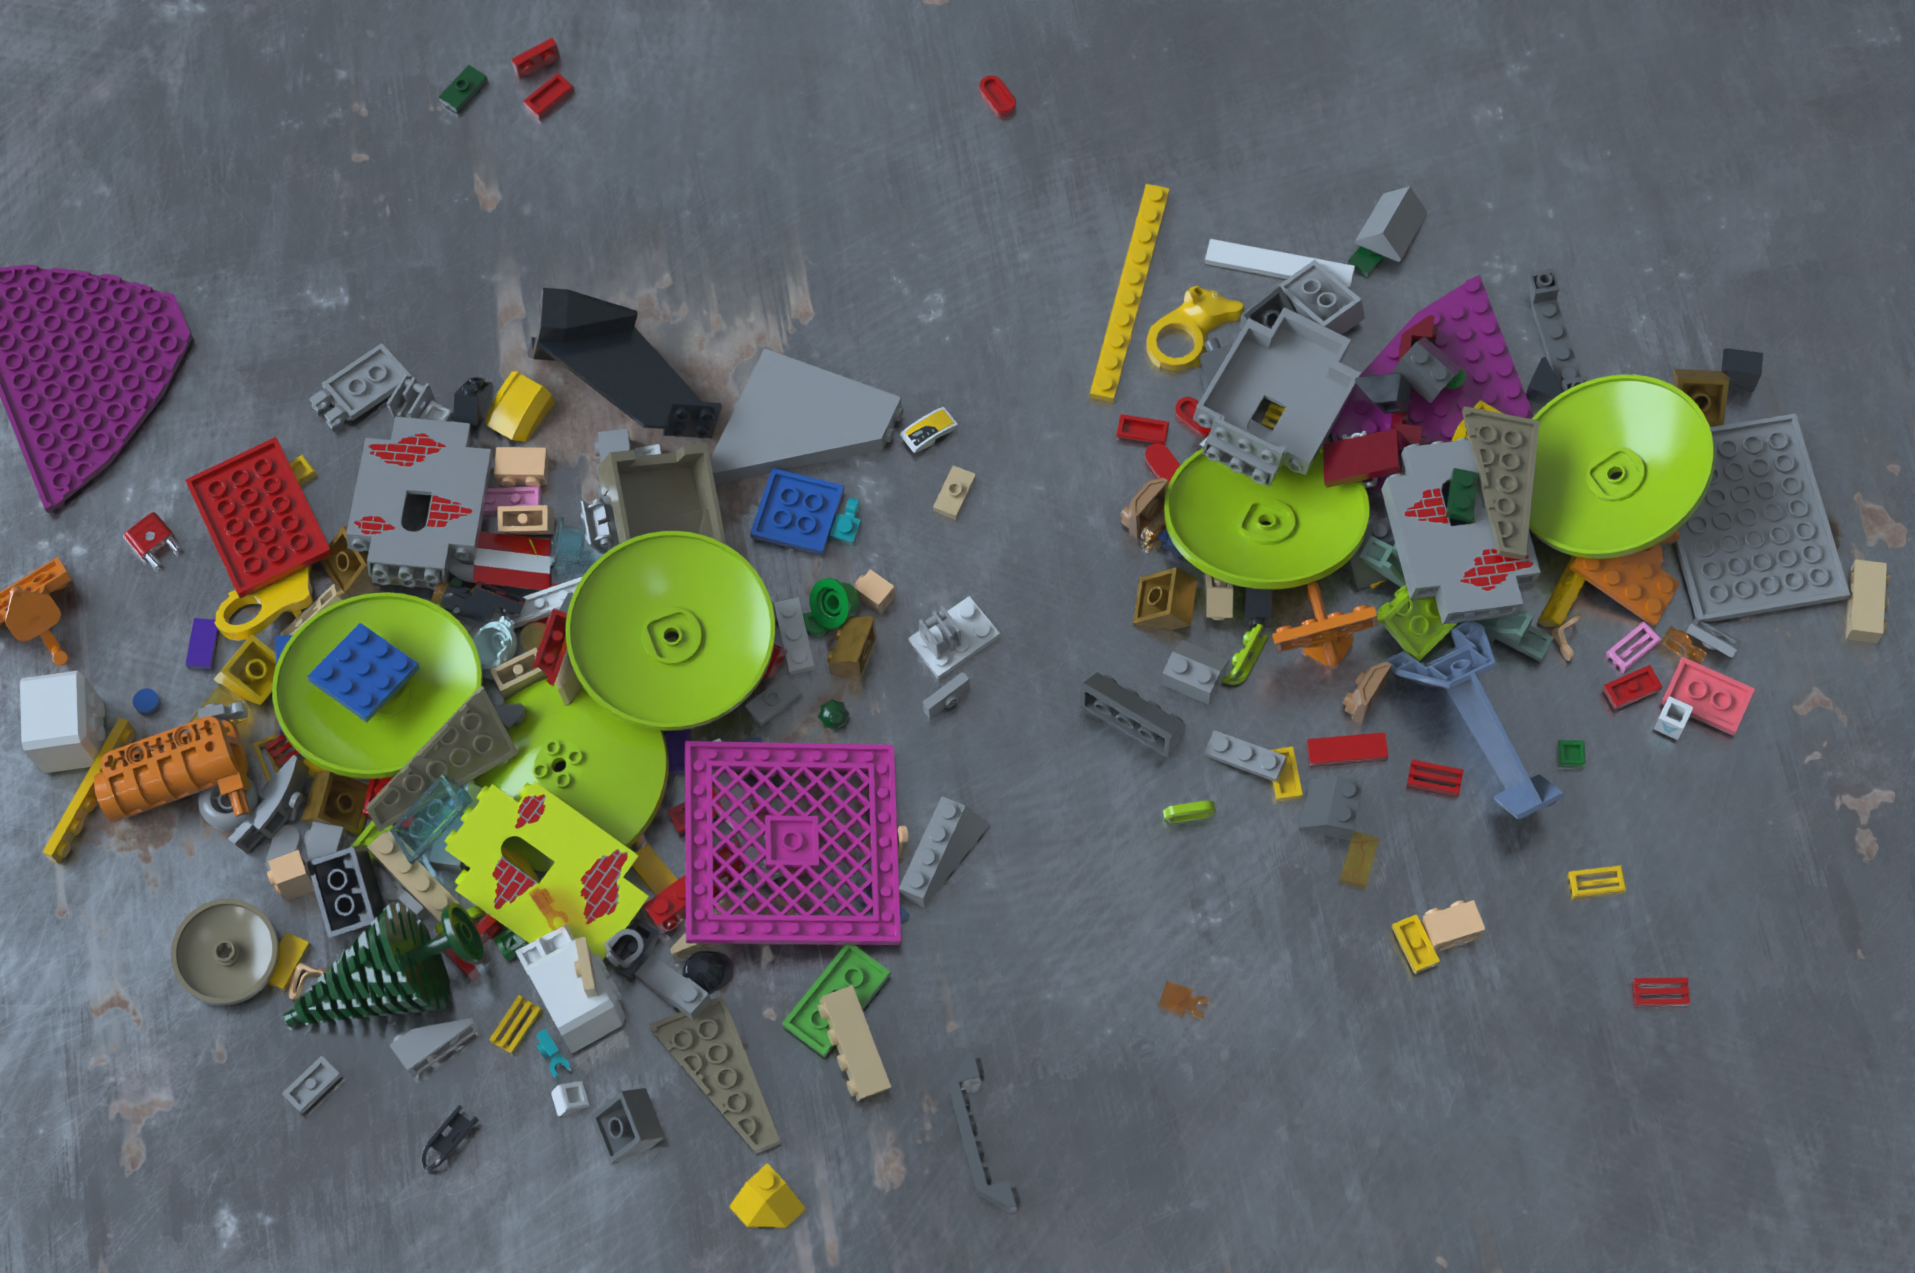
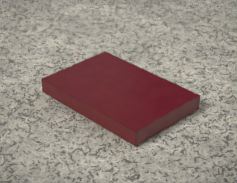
M1397 428L1323 444L1324 484L1326 488L1401 472L1400 444Z

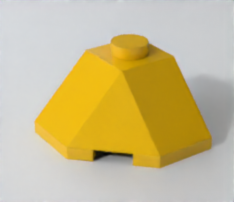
M768 1163L746 1182L729 1206L748 1228L775 1227L786 1229L807 1210L786 1182Z

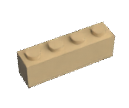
M387 829L367 847L374 859L424 907L425 911L438 924L442 922L441 914L445 906L453 902L459 904Z
M853 985L822 996L818 1010L822 1020L827 1019L830 1030H827L832 1046L837 1045L840 1053L837 1056L838 1064L842 1071L846 1070L849 1081L846 1083L852 1097L856 1096L857 1101L889 1090L891 1088L890 1082Z

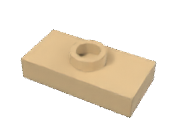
M952 466L933 506V512L957 520L976 480V474Z
M586 937L576 938L575 944L579 961H575L574 966L577 978L582 977L583 988L587 998L598 996L589 943Z

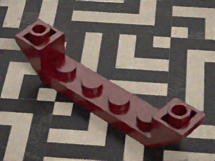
M1433 315L1427 316L1402 334L1398 362L1424 336L1430 342L1431 340L1436 341L1438 326L1433 325ZM1408 411L1392 413L1390 429L1397 428L1399 444L1402 449L1411 444L1425 445L1426 436H1421L1422 426L1407 425Z

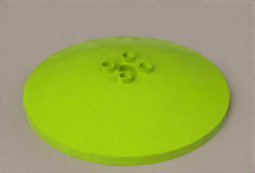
M1612 375L1596 378L1561 393L1547 403L1532 418L1540 422L1529 530L1543 543L1562 553L1583 558L1605 559L1630 555L1654 546L1669 537L1689 520L1704 500L1710 487L1716 459L1715 442L1710 426L1699 406L1687 394L1662 380L1641 375ZM1622 472V476L1619 479H1610L1613 473Z
M1323 446L1306 476L1293 472L1287 466L1282 465L1270 487L1258 484L1252 478L1242 473H1236L1220 462L1211 461L1202 454V448L1185 460L1177 469L1166 491L1164 504L1165 524L1177 550L1192 565L1218 580L1241 587L1284 589L1320 580L1341 568L1353 557L1363 543L1369 523V500L1362 481L1326 488L1324 484ZM1264 521H1268V522H1270V523H1272V524H1271V525H1262V524H1260V523H1263Z
M684 531L648 533L629 539L610 549L588 569L580 580L571 598L566 619L568 654L574 672L586 692L613 716L630 724L653 730L669 731L695 728L720 719L733 711L752 694L762 680L770 663L775 642L773 605L766 586L756 570L745 558L729 546L713 538ZM674 631L679 634V638L675 642H668L665 640V635L668 632Z
M390 592L363 594L342 600L323 609L306 621L294 633L284 647L275 668L272 685L273 705L280 727L288 741L303 757L313 764L332 773L352 778L378 779L393 777L482 685V667L478 651L471 636L464 626L445 609L428 600L407 594ZM359 623H362L416 661L420 668L367 723L309 682L307 677Z
M547 679L533 683L507 699L503 704L521 703L526 707L523 711L526 715L517 726L513 724L508 728L504 725L519 754L474 778L475 785L481 788L486 785L490 788L494 784L519 802L521 797L518 794L528 782L532 785L536 781L628 848L631 847L651 824L659 810L667 787L669 758L662 730L639 727L613 716L595 702L583 686L572 702L566 706L557 689L556 682L554 686H551L547 683ZM560 761H566L565 769L561 772H555V765ZM511 836L502 843L503 847L527 857L536 873L546 874L554 864L552 859L518 836Z

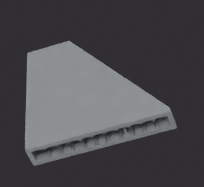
M764 348L710 459L714 482L719 484L771 473L772 468L787 470L883 450L886 442H890L893 438L895 422H899L903 416L904 407H902L901 397Z

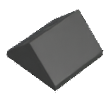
M1276 286L1241 314L1240 332L1248 319L1272 329L1284 307L1294 312L1281 286Z

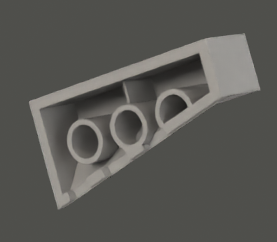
M941 796L899 887L900 899L925 908L943 886L952 871H955L960 865V861L968 851H971L976 845L980 836L988 830L990 824L967 806Z

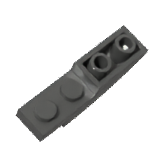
M295 755L285 762L282 768L258 793L264 800L254 808L253 812L235 829L228 839L246 854L251 851L264 835L272 840L292 813L289 801L295 792L302 793L309 767Z

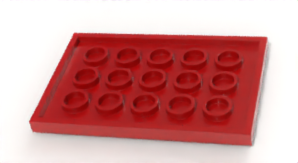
M277 437L185 479L240 599L333 554Z

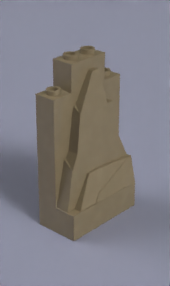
M707 443L682 445L676 453L635 456L634 450L610 452L597 467L602 495L608 496L613 508L619 544L648 533L684 531L701 534L727 545ZM674 631L669 632L670 635H679Z

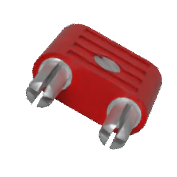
M156 512L148 514L123 535L142 559H147L155 569L159 568L157 564L161 566L162 563L154 555V552L167 543L175 553H179L178 550H182V547L173 538L174 533Z

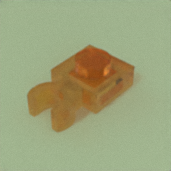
M1673 626L1667 630L1661 641L1664 646L1679 657L1685 656L1687 659L1698 664L1702 663L1707 654L1699 647L1693 646L1692 640L1689 639V636L1684 631L1675 629Z
M1166 981L1158 1008L1183 1017L1185 1011L1189 1010L1194 1017L1201 1019L1204 1017V1012L1197 1010L1196 1005H1208L1209 999L1204 996L1190 997L1192 989Z

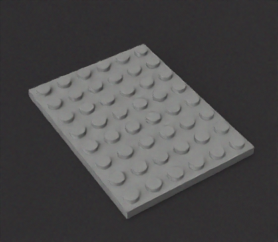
M1796 413L1710 427L1716 451L1713 478L1706 496L1698 509L1677 530L1681 536L1675 542L1695 617H1697L1698 621L1712 622L1848 599L1850 597L1849 588Z

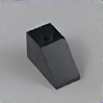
M1245 587L1244 627L1252 629L1257 624H1261L1264 629L1270 626L1272 589Z

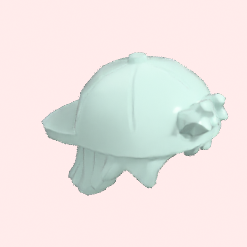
M501 616L498 621L486 624L480 628L479 633L474 634L472 637L478 651L482 676L486 679L494 680L490 670L513 659L515 656L517 638L513 631L514 621H510L508 616Z

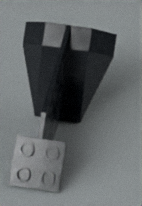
M542 289L539 302V327L536 337H531L528 357L534 360L558 361L643 428L663 429V436L712 438L722 408L721 403L703 402L635 328L638 316L637 310L569 289Z

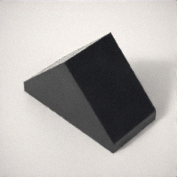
M1731 348L1723 349L1721 371L1748 392H1754L1762 375L1763 353Z
M1543 357L1530 381L1526 397L1530 401L1545 406L1563 392L1547 358Z

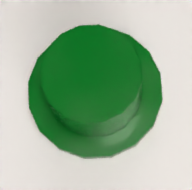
M825 578L813 585L810 592L809 605L815 620L823 627L829 629L841 627L847 622L849 617L858 611L859 595L855 587L850 583H841L837 579Z

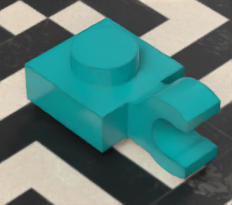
M849 497L845 514L837 513L829 534L830 539L854 546L862 524L861 519L856 518L860 509L858 499Z
M546 1029L537 1033L536 1036L540 1043L536 1046L544 1059L548 1056L551 1058L550 1072L555 1079L560 1078L556 1069L561 1065L565 1066L570 1072L572 1070L571 1065L561 1055Z

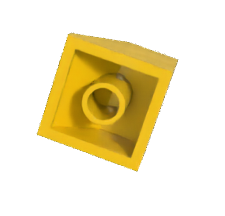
M251 634L216 675L214 680L232 695L261 705L272 692L273 676L276 668V653Z

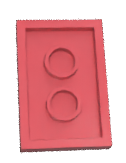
M1682 657L1661 704L1665 705L1669 696L1693 707L1690 717L1734 736L1755 688Z

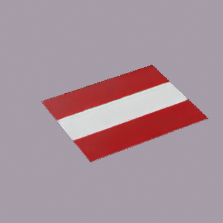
M480 531L476 559H474L473 582L481 581L486 584L536 590L548 589L550 582L551 540Z

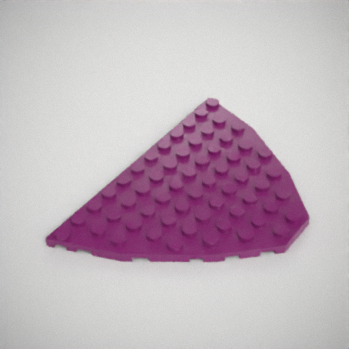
M36 265L0 268V397L47 513L61 507L66 499L108 467L163 397L193 338L174 294L166 291L164 293L153 290L150 286L137 282L131 283L111 274L102 273L101 276L93 275L86 271L70 269H43Z
M1480 275L1466 280L1461 286L1417 312L1360 375V377H1366L1369 374L1378 376L1394 372L1393 369L1398 363L1402 334L1427 316L1433 315V325L1438 326L1436 341L1431 340V343L1465 371L1466 380L1460 388L1448 389L1445 387L1432 403L1411 387L1407 425L1422 426L1421 436H1426L1425 445L1436 441L1452 442L1458 425L1464 419L1462 414L1464 406L1474 408L1480 400L1503 414L1528 419L1534 417ZM1357 385L1329 434L1331 442L1343 440L1342 435L1344 434L1349 437L1362 431L1372 434L1390 430L1392 413L1384 414ZM1400 446V456H1401L1403 449H1402L1401 446ZM1394 474L1377 477L1376 485L1369 487V489L1383 495L1381 489L1386 478ZM1371 478V479H1366V480H1361V481H1362V482H1370V481H1373V478ZM1450 482L1443 484L1442 490L1449 488Z

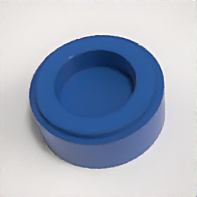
M141 689L133 697V706L141 715H151L159 709L160 698L152 689Z

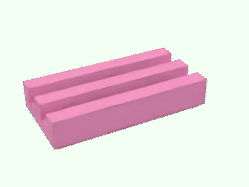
M1642 622L1608 650L1605 656L1608 659L1611 658L1613 660L1612 663L1615 666L1618 665L1620 671L1625 673L1659 645L1662 639L1645 622ZM1643 630L1646 632V634L1643 637H1641L1637 642L1630 646L1620 656L1616 654L1620 649H1622L1626 644L1633 640ZM1650 638L1653 639L1648 645L1641 649L1626 663L1623 661L1636 649L1643 645L1647 640H1649Z

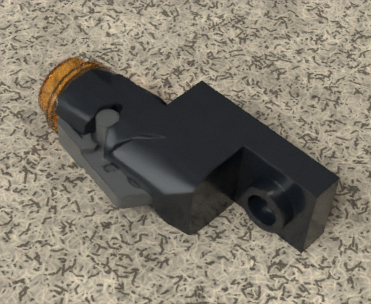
M478 581L473 593L470 592V588L455 586L447 582L445 584L438 582L431 601L471 626L477 621L489 623L496 606L501 607L500 610L507 614L514 615L517 613L520 615L526 599Z

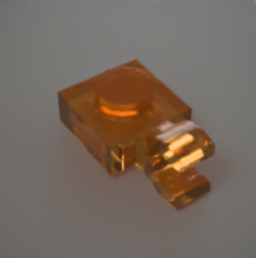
M537 887L529 892V895L545 916L549 927L553 931L557 929L553 923L555 917H562L565 923L569 921L568 916L564 912L553 909L551 903L554 900L546 888L541 891Z

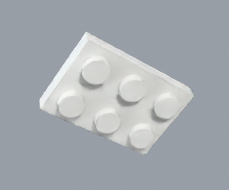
M970 596L947 611L961 630V646H958V644L954 645L953 651H950V649L940 654V659L937 660L921 638L920 631L908 638V643L938 680L1000 638L999 631ZM935 625L930 628V632L938 643L943 642L942 633Z

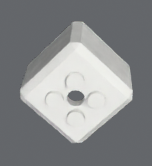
M79 671L22 678L20 681L21 741L24 752L42 773L91 767L106 740V732L103 726L105 707L102 698L87 678Z
M575 940L525 967L571 1053L623 1026L626 1017L619 1003L622 997L612 977L608 978L610 975L599 954L594 957L592 952L591 958L598 996L587 998L583 988L582 977L577 978L574 962L579 961Z

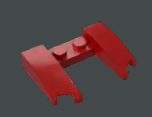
M554 608L548 617L532 666L534 669L538 667L548 677L547 683L551 686L555 684L567 650V613Z

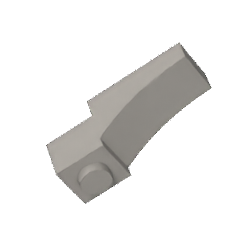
M653 954L635 972V977L674 1009L678 1008L693 1021L711 1002L710 996L705 990L691 979L685 978L668 967Z

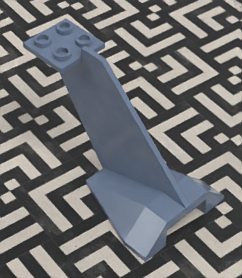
M1474 620L1466 621L1453 627L1450 632L1455 647L1425 662L1420 663L1405 651L1382 661V663L1389 662L1392 664L1390 672L1394 675L1424 686L1446 688L1506 789L1493 796L1494 801L1518 820L1527 818L1533 812L1543 807L1552 806L1556 801L1565 797L1564 792L1540 774L1529 778L1477 678L1478 675L1497 667L1484 626Z

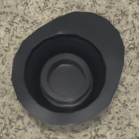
M700 951L693 954L683 967V976L691 979L708 994L714 993L727 985L734 974V966L731 959L725 954L713 951Z

